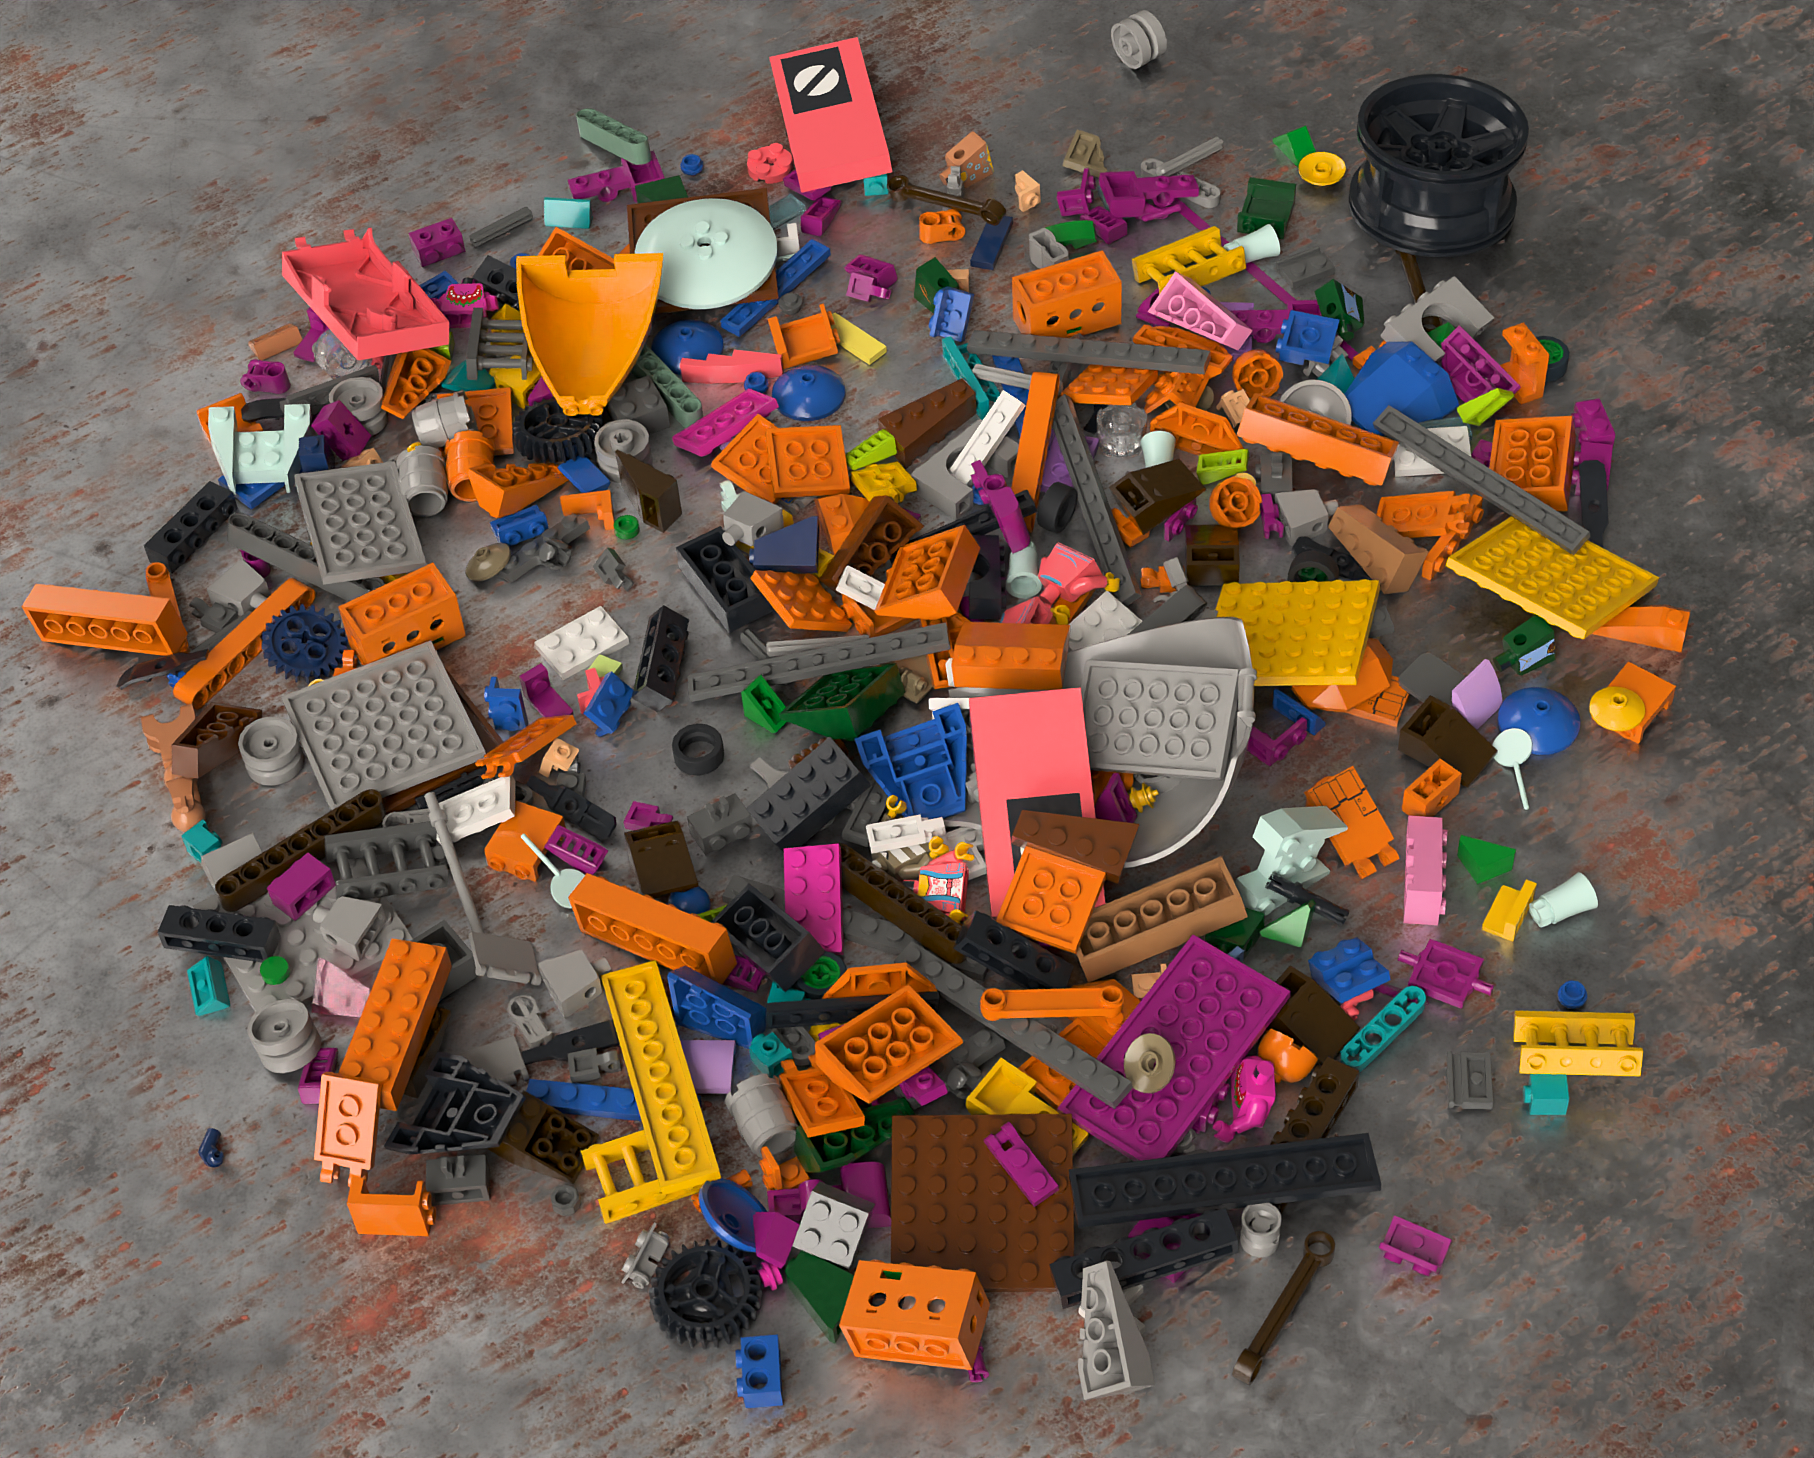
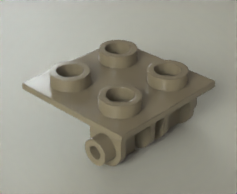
M926 655L879 664L897 663L905 693L902 696L916 704L933 688Z

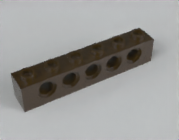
M1327 1056L1322 1066L1317 1065L1311 1076L1312 1082L1308 1088L1303 1087L1297 1100L1299 1104L1295 1110L1290 1109L1284 1120L1285 1127L1282 1132L1277 1131L1274 1134L1270 1145L1327 1138L1358 1087L1359 1070ZM1309 1113H1315V1114H1318V1115H1317V1116H1312V1115H1309ZM1301 1135V1136H1304L1305 1138H1297V1137H1295V1136ZM1288 1202L1272 1205L1278 1209L1281 1215Z

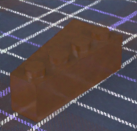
M961 378L878 418L879 431L884 429L894 436L897 454L894 457L905 469L912 465V460L917 456L921 458L928 452V448L935 442L939 444L944 440L945 434L950 430L955 431L977 414L976 392Z
M887 495L874 496L819 580L837 595H842V593L836 591V587L846 566L872 576L881 564H885L895 551L903 547L909 541V538L925 526Z
M211 702L172 744V774L180 775L185 779L199 778L240 753L238 746L240 734L246 726L262 718V710Z
M1022 810L1012 834L1011 844L1024 849L1025 846L1106 872V880L1118 884L1136 838L1139 824Z

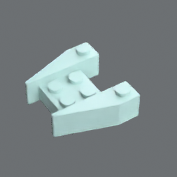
M310 404L285 405L284 431L237 432L238 425L234 407H209L208 429L211 444L228 487L234 495H236V484L285 482L286 493H291L295 483L294 474H299L302 467L299 458V438L312 436L313 433Z
M1327 806L1281 808L1260 816L1253 838L1265 849L1257 870L1240 876L1235 881L1244 907L1265 913L1266 916L1287 902L1286 897L1265 888L1266 883L1271 881L1268 878L1272 872L1293 883L1299 882L1303 884L1305 889L1327 876L1330 870L1317 858L1318 852L1325 842L1324 839L1347 831L1348 826Z

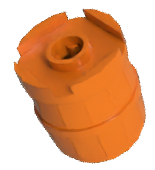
M467 430L454 434L453 439L449 441L448 438L444 447L447 485L449 491L457 499L474 502L477 501L467 474L468 468L494 464L495 445L490 437L488 440L479 431Z

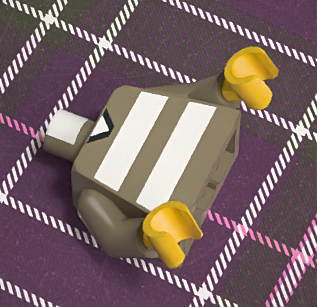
M895 795L889 796L886 801L889 812L884 814L881 822L897 819L896 815L906 810V803L901 800L895 808L898 797ZM935 836L929 843L926 842L871 854L872 863L899 882L919 879L920 868L927 866L930 861L938 856L949 852V847L943 844L944 840Z

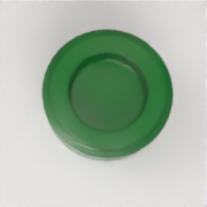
M632 515L620 516L613 524L615 535L623 540L636 537L640 531L638 519Z
M272 956L262 962L260 973L264 982L269 985H278L288 979L290 968L283 957Z

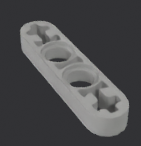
M1157 159L1143 161L1141 164V177H1157L1155 174L1157 172L1156 167L1163 164V162ZM1180 170V171H1178L1177 173H1175V174H1173V175H1171V176H1180V175H1183V174L1190 175V174H1188V173L1183 172V171ZM1195 177L1199 187L1198 197L1183 198L1206 208L1218 206L1220 203L1219 188Z

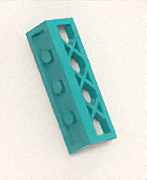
M951 336L943 338V357L957 380L963 378L976 392L977 415L983 420L991 409L989 408V401L996 402L1000 392L994 382L977 379L971 369L974 368L975 364H982L977 354L968 353V343L957 346ZM967 352L969 354L968 360L964 359L963 353ZM981 385L988 387L987 392H984Z

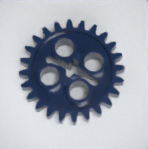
M301 604L300 610L296 611L293 606H290V613L280 610V618L273 615L272 623H266V631L262 633L264 659H268L269 667L276 666V674L284 671L286 680L291 675L295 676V682L297 683L301 677L305 678L306 683H309L310 677L313 676L315 679H320V674L329 678L330 669L334 671L335 668H338V663L343 664V651L347 650L346 646H348L345 628H341V620L334 621L333 613L325 616V608L315 612L314 605L309 610H305V606ZM290 629H298L299 631L293 632ZM322 633L325 636H317L316 634ZM285 651H293L294 653L288 654ZM317 655L320 658H312L310 656Z

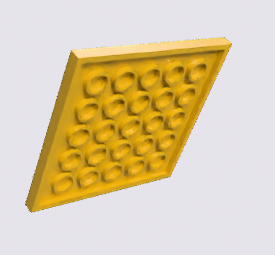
M1513 516L1449 556L1446 566L1454 570L1456 574L1477 582L1480 587L1490 589L1499 594L1502 599L1518 604L1525 611L1534 613L1544 618L1549 624L1557 625L1568 631L1573 637L1581 639L1588 637L1657 586L1659 581L1658 576L1588 540L1575 555H1572Z
M1367 579L1324 582L1313 580L1307 582L1283 581L1280 583L1232 582L1223 584L1215 609L1218 611L1216 617H1237L1242 619L1249 645L1252 668L1257 671V679L1254 681V686L1357 685L1380 592L1379 580Z

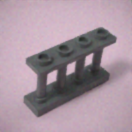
M473 308L466 357L467 380H477L478 371H483V368L521 369L522 380H527L528 371H532L533 357L525 333L488 332V329L523 330L521 320H488V317H483V308ZM486 342L523 343V346L486 345ZM485 355H518L521 356V359L483 357H485Z
M430 821L325 836L326 862L337 861L342 879L336 881V900L342 896L363 900L447 887V866H436L431 850L432 847L436 846V828L432 827ZM420 849L425 868L408 870L404 851ZM392 853L397 872L381 874L376 855ZM365 857L369 876L353 878L348 859Z

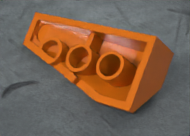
M428 348L398 353L390 371L381 408L404 419L445 379L451 360Z
M544 463L528 464V468L507 464L506 468L495 469L496 466L494 464H485L468 468L467 471L479 506L495 518H503L504 516L517 513L568 481L559 471V465L554 463H548L547 465Z
M1669 605L1629 606L1592 634L1681 652L1691 610Z

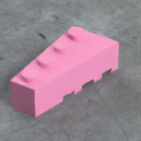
M1176 271L1148 311L1151 314L1238 351L1253 331L1194 280Z
M1408 816L1403 923L1438 926L1439 914L1445 915L1446 898L1442 897V891L1445 892L1446 875L1442 874V869H1446L1447 852H1442V846L1447 844V829H1442V818Z

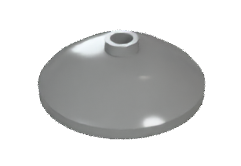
M1306 380L1290 387L1279 400L1280 402L1351 425V408L1346 396L1340 389L1326 381Z

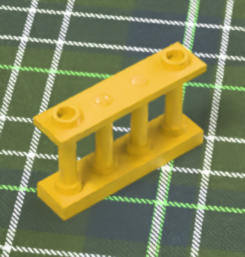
M1216 226L1132 258L1134 279L1138 283L1151 278L1158 283L1159 295L1174 273L1167 276L1163 274L1171 270L1191 278L1202 287L1246 269L1244 247L1239 246L1227 251L1221 245L1220 229ZM1213 253L1217 255L1210 259L1205 258L1206 256L1211 255ZM1191 262L1197 263V264L1192 265V266L1187 267V268L1184 266V265L1189 264V263H1191Z
M1515 1011L1514 1042H1526L1527 1044L1521 1045L1519 1072L1525 1074L1641 1076L1643 1048L1629 1047V1045H1633L1634 1013ZM1538 1042L1556 1043L1557 1046L1539 1045ZM1568 1043H1586V1046H1569ZM1599 1044H1616V1047H1599Z
M644 1130L603 1144H594L588 1149L581 1151L586 1171L596 1168L605 1193V1197L598 1199L605 1224L698 1193L703 1184L662 1195L658 1179L645 1182L635 1155L650 1150ZM624 1158L634 1187L617 1192L607 1164Z

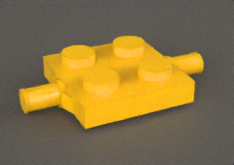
M898 461L888 464L872 463L865 466L862 470L851 472V481L869 502L874 496L887 495L892 497L896 503H899V501L902 502L904 500V496L909 492L917 491L916 481Z

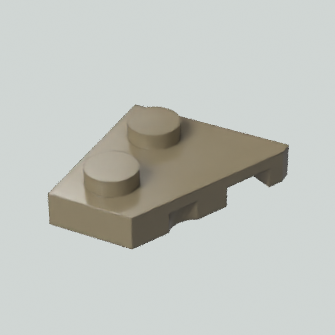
M1077 130L1064 158L1063 166L1082 173L1084 168H1089L1090 174L1098 178L1100 173L1107 172V168L1104 167L1103 163L1104 155L1100 149L1099 136Z

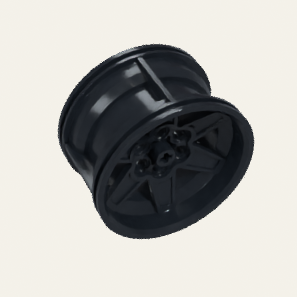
M1446 74L1414 75L1391 81L1377 88L1364 100L1358 114L1357 138L1364 151L1366 160L1356 170L1350 183L1348 203L1353 219L1374 240L1392 249L1413 255L1455 257L1475 253L1494 245L1507 234L1515 218L1517 195L1508 174L1520 162L1526 150L1529 126L1524 112L1513 99L1502 91L1486 83L1462 76Z

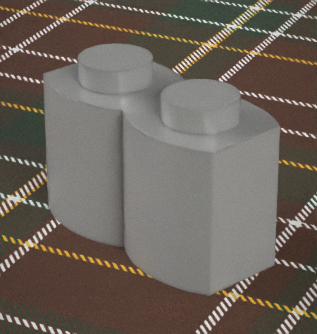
M1042 228L1029 234L1030 260L1036 267L1041 269L1069 260L1067 249L1062 244L1056 242L1055 236L1048 229Z

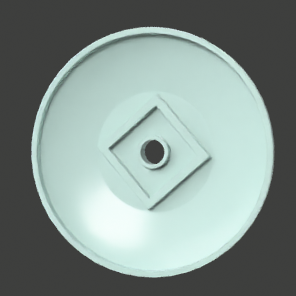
M709 198L685 202L658 215L640 235L635 248V254L663 253V269L658 299L682 308L710 309L732 304L755 292L772 273L777 260L778 248L773 228L758 211L736 201ZM704 243L710 244L709 246L700 247V245Z

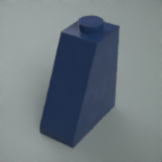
M324 435L299 438V458L304 473L335 469V456Z
M811 516L754 540V549L749 551L750 564H753L755 570L759 571L772 570L784 573L818 574L820 537L818 516Z

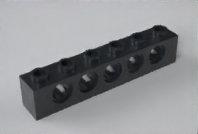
M1226 1208L1219 1210L1209 1209L1198 1217L1191 1219L1181 1218L1174 1221L1170 1226L1160 1229L1157 1227L1150 1228L1141 1235L1132 1238L1122 1237L1114 1241L1113 1244L1104 1247L1094 1246L1085 1250L1084 1253L1073 1257H1060L1054 1263L1049 1264L1062 1309L1081 1304L1083 1278L1077 1275L1083 1272V1268L1104 1261L1120 1263L1121 1265L1115 1268L1114 1271L1122 1290L1237 1254L1239 1253L1238 1238ZM1198 1234H1206L1209 1236L1205 1240H1198L1195 1238V1236ZM1170 1243H1176L1180 1245L1177 1249L1174 1250L1166 1248V1246ZM1142 1252L1150 1254V1256L1146 1259H1139L1136 1257L1139 1253Z

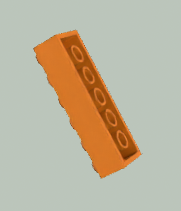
M1257 393L1253 395L1247 404L1237 432V436L1242 437L1247 443L1265 445L1267 449L1273 452L1282 451L1288 453L1296 460H1309L1320 468L1338 470L1343 476H1355L1373 486L1383 485L1399 445L1398 441Z
M35 584L21 606L41 641L168 656L178 652L188 635L170 599L164 597Z
M589 873L584 876L568 897L582 933L650 961L656 960V963L675 970L687 966L722 985L737 965L727 929L719 923L706 921L697 914L686 913L672 904L666 905L656 901L649 895H641L632 891L627 886L616 885L602 876L596 877Z
M391 939L338 1074L382 1081L381 1109L398 1110L452 968L446 947Z

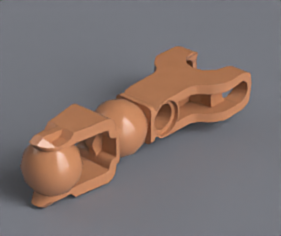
M192 704L181 706L179 716L169 723L157 722L154 714L141 717L142 730L147 738L149 748L156 753H161L165 768L164 783L171 794L174 804L171 812V821L182 832H187L202 819L205 821L206 811L202 806L197 787L198 778L185 779L180 775L172 774V744L197 718Z

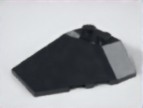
M438 1051L425 1073L433 1088L412 1125L397 1122L384 1147L387 1150L410 1155L500 1147L526 1098L503 1081H497L488 1075L484 1069H479L472 1065L465 1057Z

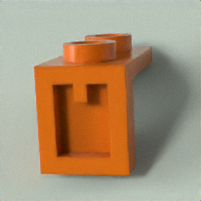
M610 490L560 496L563 516H568L572 513L576 515L597 513L598 520H603L605 530L614 529V509Z
M764 1146L761 1148L762 1159L759 1160V1164L765 1174L762 1176V1180L768 1191L799 1188L802 1182L810 1180L797 1156L778 1165L768 1147Z

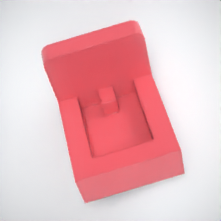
M595 668L585 670L589 691L577 695L581 714L586 710L604 678L603 676L598 677Z

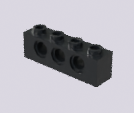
M487 255L472 276L475 283L483 285L484 292L497 296V301L505 305L508 303L514 309L520 311L517 292V269Z
M209 481L144 544L149 562L163 563L168 571L173 574L238 509L233 492Z
M665 605L649 617L632 693V699L656 712H659L666 705H671L676 697L675 686L680 677V662L684 657V643L689 635L687 630L689 619Z
M169 905L157 932L163 947L166 949L261 963L274 955L281 937L276 921L270 918L249 917L240 913H222L213 909H194L186 905Z
M977 910L964 921L953 948L1025 990L1066 989L1074 965L1065 961L1063 957L1054 955L1042 948L1037 942L1024 938L1017 934L1016 931L1003 926L989 915Z

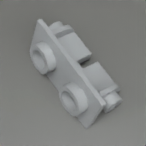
M655 1222L648 1231L643 1229L634 1244L639 1248L635 1256L630 1254L621 1269L625 1272L621 1283L624 1284L630 1278L633 1280V1285L637 1288L642 1289L644 1285L649 1284L657 1265L649 1261L648 1258L650 1257L659 1262L669 1245V1235L663 1231L656 1233L653 1231L657 1225Z

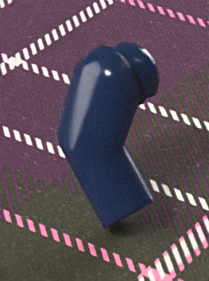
M214 1128L207 1129L198 1150V1154L205 1165L212 1168L219 1167L224 1159L223 1152H220L216 1147L221 1132Z

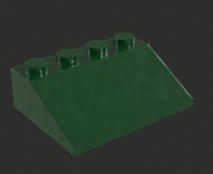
M897 663L867 666L823 675L780 712L779 717L781 720L823 736L831 737L832 739L845 738V741L855 740V738L861 736L860 734L866 728L871 727L878 717L883 716L890 706L896 704L897 700L905 693Z

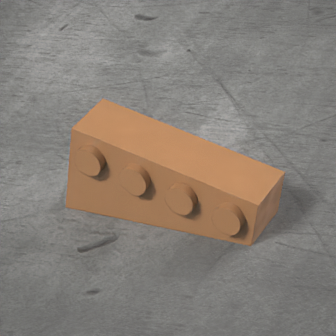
M1362 504L1337 507L1328 525L1329 529L1372 580H1379L1380 590L1384 594L1409 591L1429 553L1425 548H1419L1414 545L1415 541L1409 537H1403L1397 533L1398 530L1392 525L1387 526L1384 524L1382 518Z

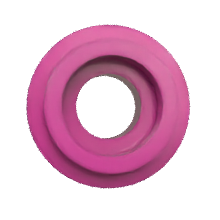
M763 1261L761 1262L762 1269L758 1270L759 1277L764 1288L769 1286L774 1291L778 1285L783 1283L780 1271L777 1266Z

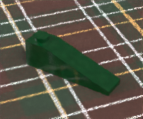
M905 1097L861 1109L865 1116L864 1126L813 1137H807L802 1126L796 1127L794 1152L805 1172H823L848 1165L891 1138L892 1116L915 1115Z

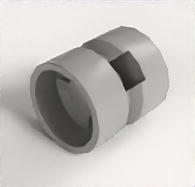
M1272 1204L1248 1205L1242 1213L1240 1242L1245 1252L1251 1256L1259 1258L1268 1257L1279 1247L1282 1219L1280 1212Z

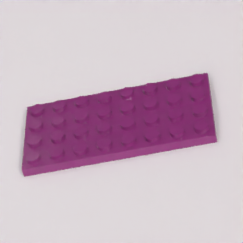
M1192 935L1096 1058L1126 1078L1124 1059L1131 1043L1144 1034L1153 1033L1161 1035L1169 1041L1175 1053V1070L1169 1083L1155 1093H1143L1132 1088L1115 1109L1083 1088L1075 1085L1057 1108L1058 1113L1072 1114V1122L1133 1161L1170 1157L1288 1001L1290 991L1199 937Z

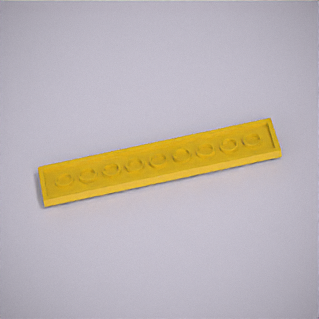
M656 960L601 975L662 1195L704 1184L706 1181L711 1182L721 1179Z

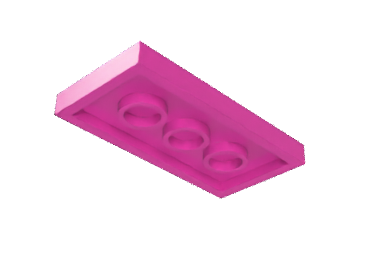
M747 389L674 435L672 440L674 445L701 457L706 456L720 444L729 442L757 414L766 418L779 406L775 398L752 389Z
M838 843L784 848L785 913L809 931L825 951L836 955H844L841 846Z

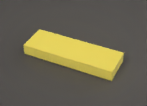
M836 312L832 314L835 325H831V329H837L840 343L837 344L869 365L887 353V347Z

